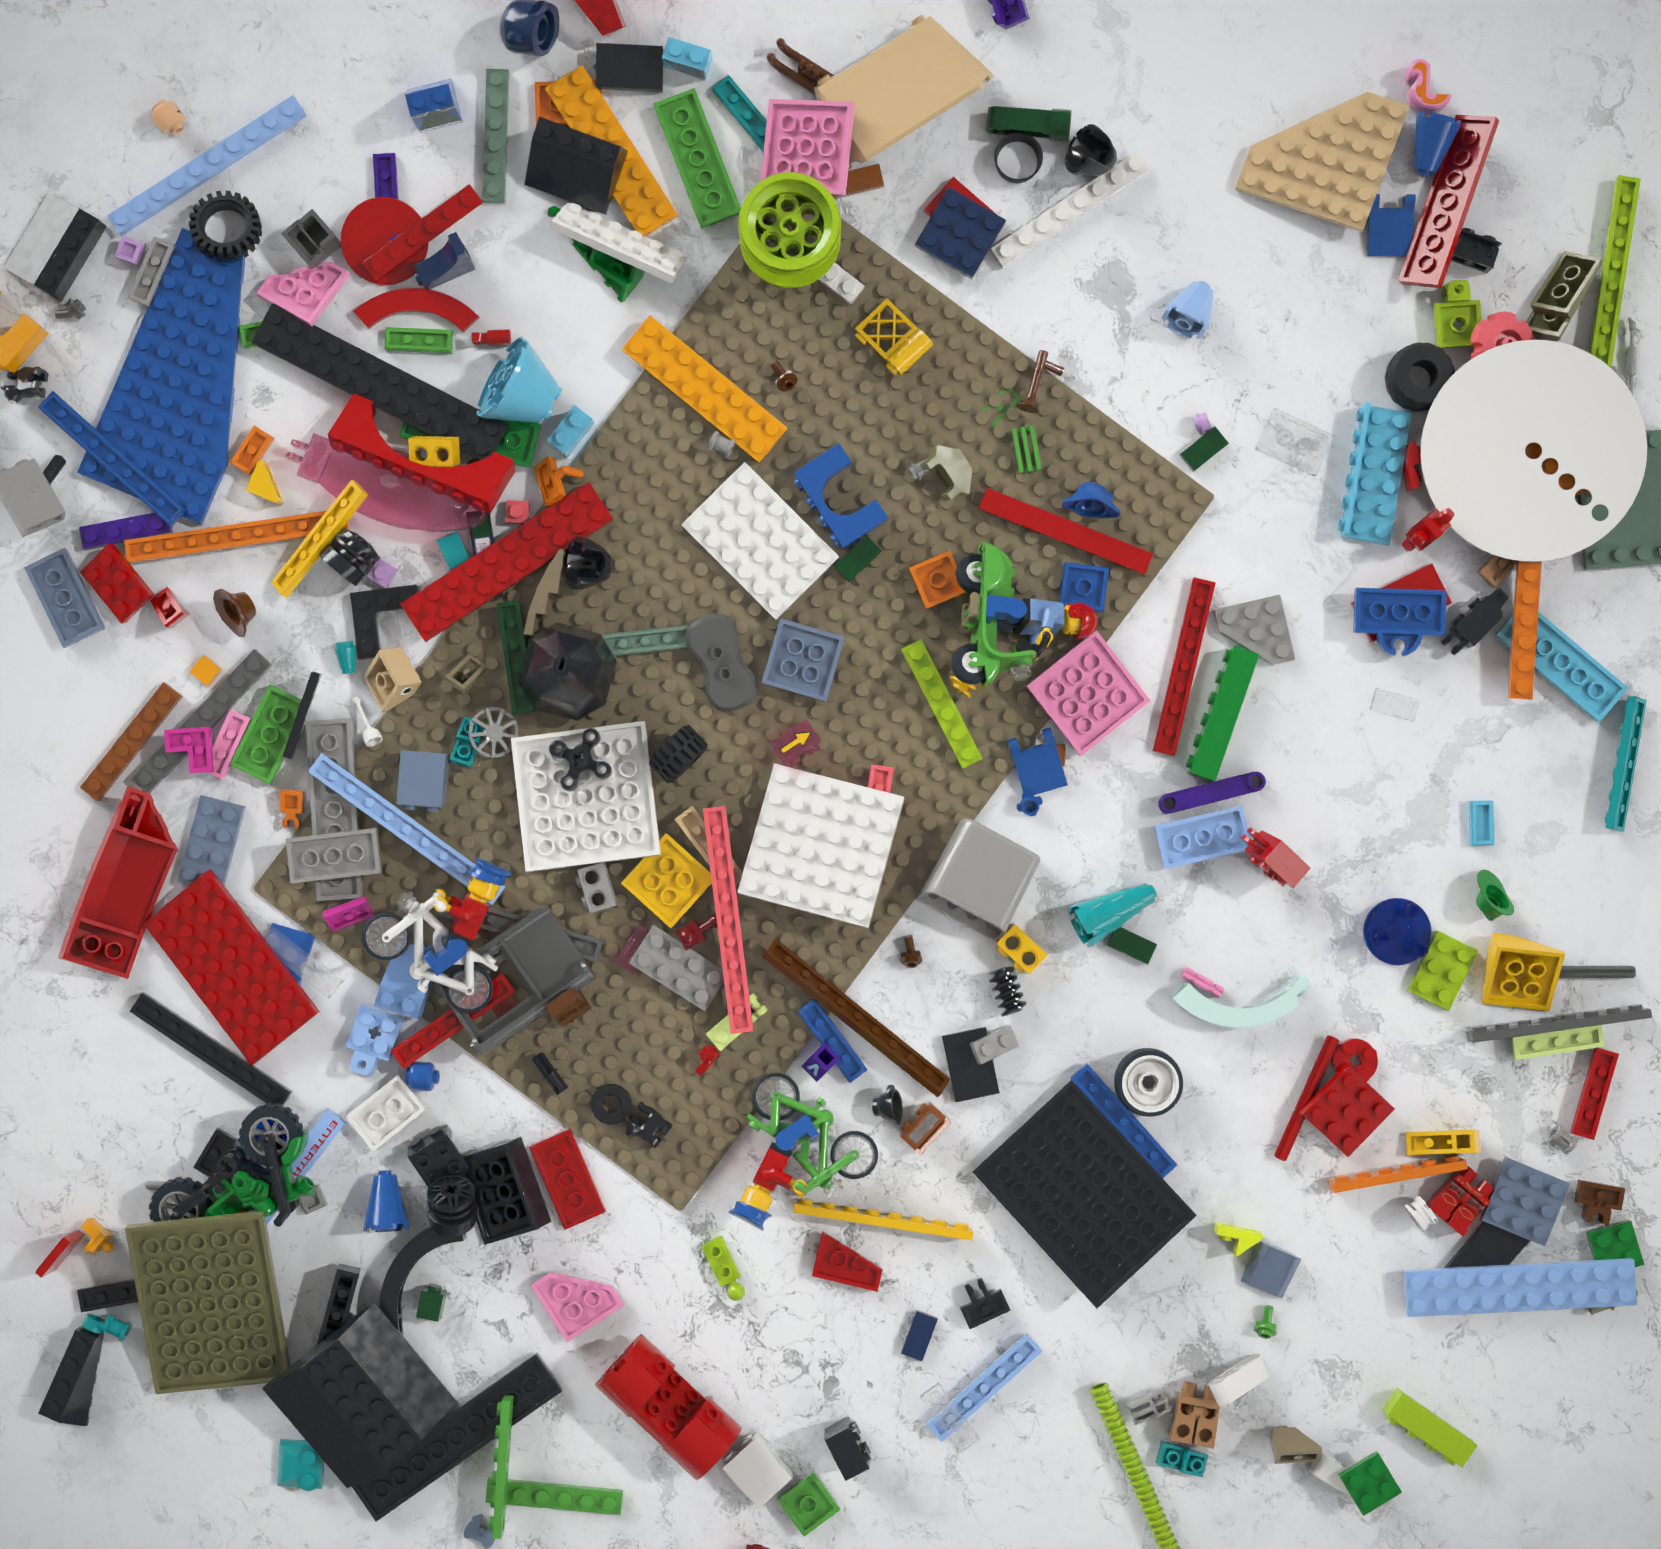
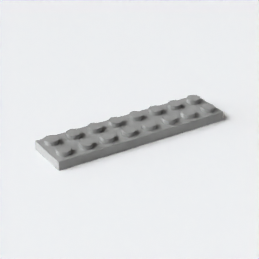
M352 719L305 721L308 771L322 753L356 778ZM309 773L312 835L359 830L358 808ZM362 875L315 881L316 901L363 897Z

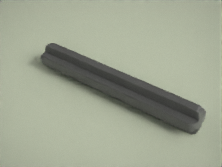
M1562 966L1559 978H1634L1636 976V969L1634 966Z

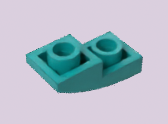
M457 530L436 539L450 571L470 559Z
M463 717L456 736L457 741L449 760L450 763L472 769L477 754L469 740L468 734L472 719ZM474 723L472 733L484 731L483 727ZM482 736L473 737L477 746L480 745Z
M1161 1441L1155 1463L1159 1466L1180 1470L1185 1474L1203 1477L1209 1455L1184 1446Z

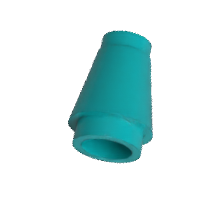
M354 641L335 643L336 649L334 651L342 674L355 673L356 646H354Z

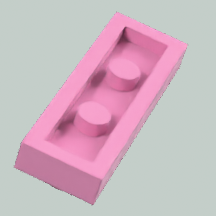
M230 709L213 745L214 772L206 773L221 780L225 779L231 767L229 764L252 720L251 718Z

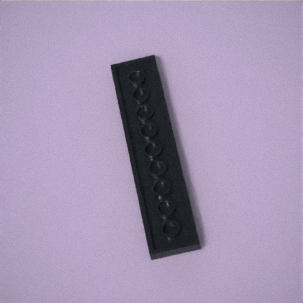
M536 1353L441 1419L419 1443L387 1468L351 1487L375 1522H377L494 1440L496 1426L500 1425V1416H497V1405L505 1395L514 1396L512 1426H514L561 1393L563 1389L540 1355Z

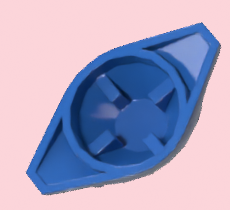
M1086 482L1079 486L1076 493L1064 499L1061 505L1074 513L1086 517L1118 518L1120 515V510L1113 504V494L1095 482Z

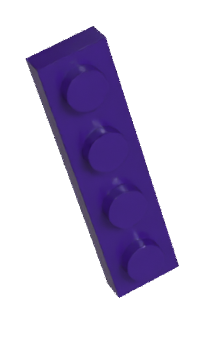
M155 512L79 527L82 546L85 550L104 547L109 543H124V540L173 533L172 527Z

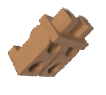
M1184 1381L1181 1392L1177 1391L1168 1437L1171 1441L1191 1444L1192 1442L1197 1446L1214 1449L1220 1406H1218L1209 1385H1205L1203 1396L1196 1395L1197 1384Z

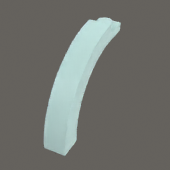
M1300 974L1273 998L1246 1007H1232L1215 1003L1201 995L1188 982H1185L1170 998L1185 1011L1204 1021L1225 1027L1246 1028L1270 1023L1290 1013L1300 1005L1295 996L1300 997L1308 990L1307 985L1311 981L1305 975Z

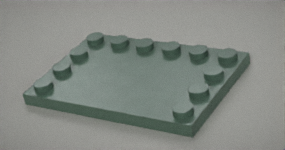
M1661 430L1646 431L1647 462L1639 492L1621 521L1599 541L1583 549L1584 570L1661 564ZM1591 493L1578 495L1579 505L1585 506L1591 502ZM1598 504L1593 507L1592 517L1595 520L1603 521L1608 517L1609 512L1606 506Z

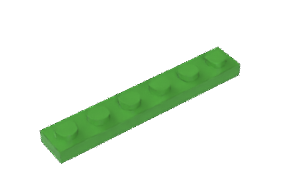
M505 1395L497 1405V1416H500V1425L496 1426L495 1439H499L498 1448L494 1450V1462H497V1471H493L492 1485H496L495 1494L492 1493L490 1507L494 1508V1516H490L489 1531H492V1539H501L505 1529L514 1396Z
M491 1477L487 1480L486 1503H490L492 1493L495 1494L496 1485H492ZM508 1479L506 1504L620 1515L623 1490Z

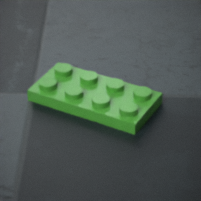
M269 684L229 765L268 784H272L285 759L283 753L301 699Z

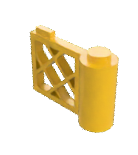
M888 298L855 328L857 332L855 337L863 345L868 343L888 363L886 368L894 376L896 374L901 376L933 346L930 338L922 330L918 329ZM888 306L893 311V320H880L881 312ZM868 324H877V335H867L863 329ZM880 324H893V335H880ZM896 324H906L910 330L905 335H896ZM880 339H893L892 347L885 353L880 348Z

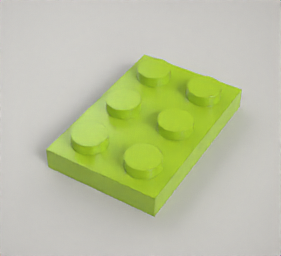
M1435 930L1407 991L1450 1011L1478 950Z

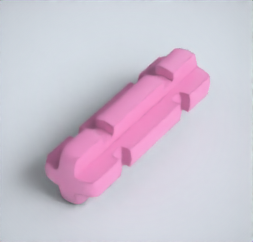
M1188 967L1183 970L1181 977L1186 981H1191L1193 985L1206 992H1210L1216 998L1222 995L1224 988L1220 985L1213 984V981L1199 973L1195 974V971Z

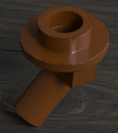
M778 360L770 366L779 376L775 381L777 388L780 391L793 389L798 381L796 375L791 370L786 372Z
M907 935L904 936L907 952L901 953L900 962L908 968H915L922 963V955L920 950L915 951L913 936Z

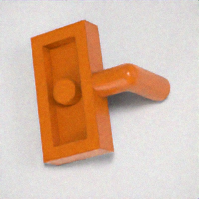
M547 456L533 467L544 504L549 507L566 496L561 481L563 476L568 475L582 478L584 474L581 469L565 465L558 469L555 458Z

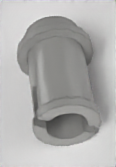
M923 460L917 464H911L908 471L913 480H921L923 475L937 468L934 466L932 469L923 470L921 467V463L925 461Z

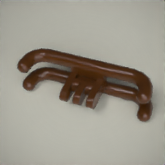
M783 38L777 39V47L786 56L799 63L798 73L781 63L774 53L767 55L768 63L774 69L815 94L814 87L817 86V81L827 74L830 77L834 76L789 47Z

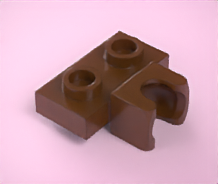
M1578 1179L1574 1202L1584 1204L1582 1211L1583 1221L1591 1223L1594 1215L1598 1213V1221L1608 1226L1612 1212L1610 1209L1622 1211L1625 1188Z

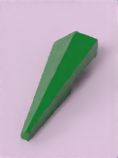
M554 205L548 209L547 215L555 217L561 209ZM572 239L574 241L572 245L594 271L598 270L605 279L604 284L607 287H612L617 293V299L621 303L624 302L641 281L645 271Z

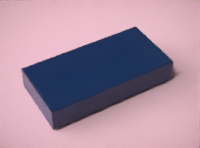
M916 1310L901 1354L923 1361L938 1318Z

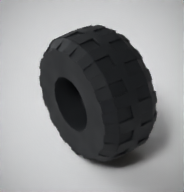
M1418 342L1408 345L1399 350L1388 363L1385 374L1386 390L1391 399L1406 410L1416 412L1429 410L1443 385L1455 373L1452 360L1442 348L1431 343ZM1412 366H1420L1429 373L1430 385L1428 388H1419L1412 383L1409 376Z

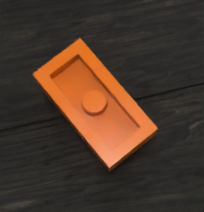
M254 425L230 463L251 476L257 462L263 458L275 438Z

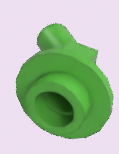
M1271 1305L1264 1306L1263 1320L1257 1321L1254 1327V1331L1258 1336L1264 1339H1270L1277 1334L1276 1324L1271 1323L1273 1306Z

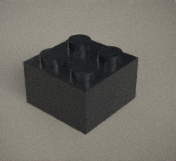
M849 1416L825 1428L824 1440L845 1481L870 1469V1460H872L866 1441H861V1431L856 1421L851 1422Z

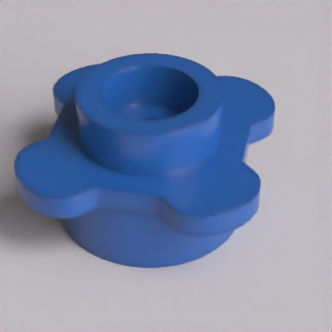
M1024 792L1021 802L1016 807L1019 812L1023 811L1026 815L1035 816L1039 810V805L1043 801L1040 796L1035 797L1030 792Z

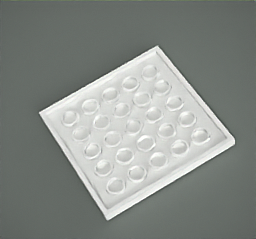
M645 721L593 727V729L599 732L601 740L597 746L593 747L591 756L595 761L609 763L612 767V774L608 779L602 780L597 778L592 771H583L579 775L577 789L570 792L564 790L560 785L561 777L570 769V763L564 758H554L549 752V746L553 741L560 740L569 749H577L582 745L583 732L589 728L511 738L526 872L661 855ZM589 735L588 741L594 740L595 735ZM561 746L555 748L556 753L561 751ZM582 755L581 758L577 757L576 761L579 765L580 762L584 763L585 759ZM602 767L599 770V773H605L606 767ZM568 779L566 785H572L573 779Z
M774 763L737 893L869 929L905 798Z

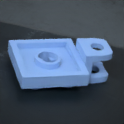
M361 1004L345 1046L355 1050L350 1063L351 1071L371 1076L377 1067L379 1059L389 1062L392 1055L391 1050L396 1045L405 1019ZM379 1027L378 1031L381 1032V1036L371 1039L370 1029ZM365 1061L366 1067L361 1069V1063Z

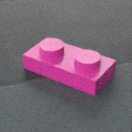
M365 896L323 911V918L332 932L374 916V910Z

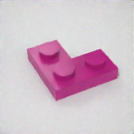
M211 727L164 730L165 752L188 751L189 773L214 772Z

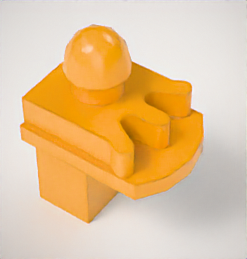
M88 1218L81 1228L92 1239L84 1248V1252L96 1254L97 1252L100 1253L102 1249L107 1253L112 1252L114 1244L111 1241L109 1242V1240L114 1235L94 1218Z

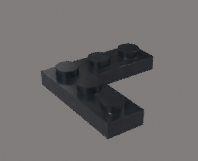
M417 584L350 593L359 660L375 658L378 651L381 650L377 613L404 610L400 604L419 592Z

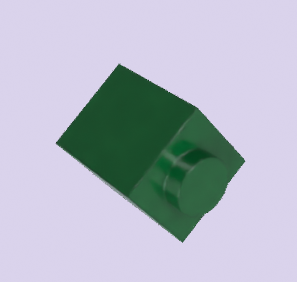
M429 1284L428 1287L425 1286L421 1290L416 1317L438 1322L442 1318L447 1291L442 1290V1287L439 1285Z

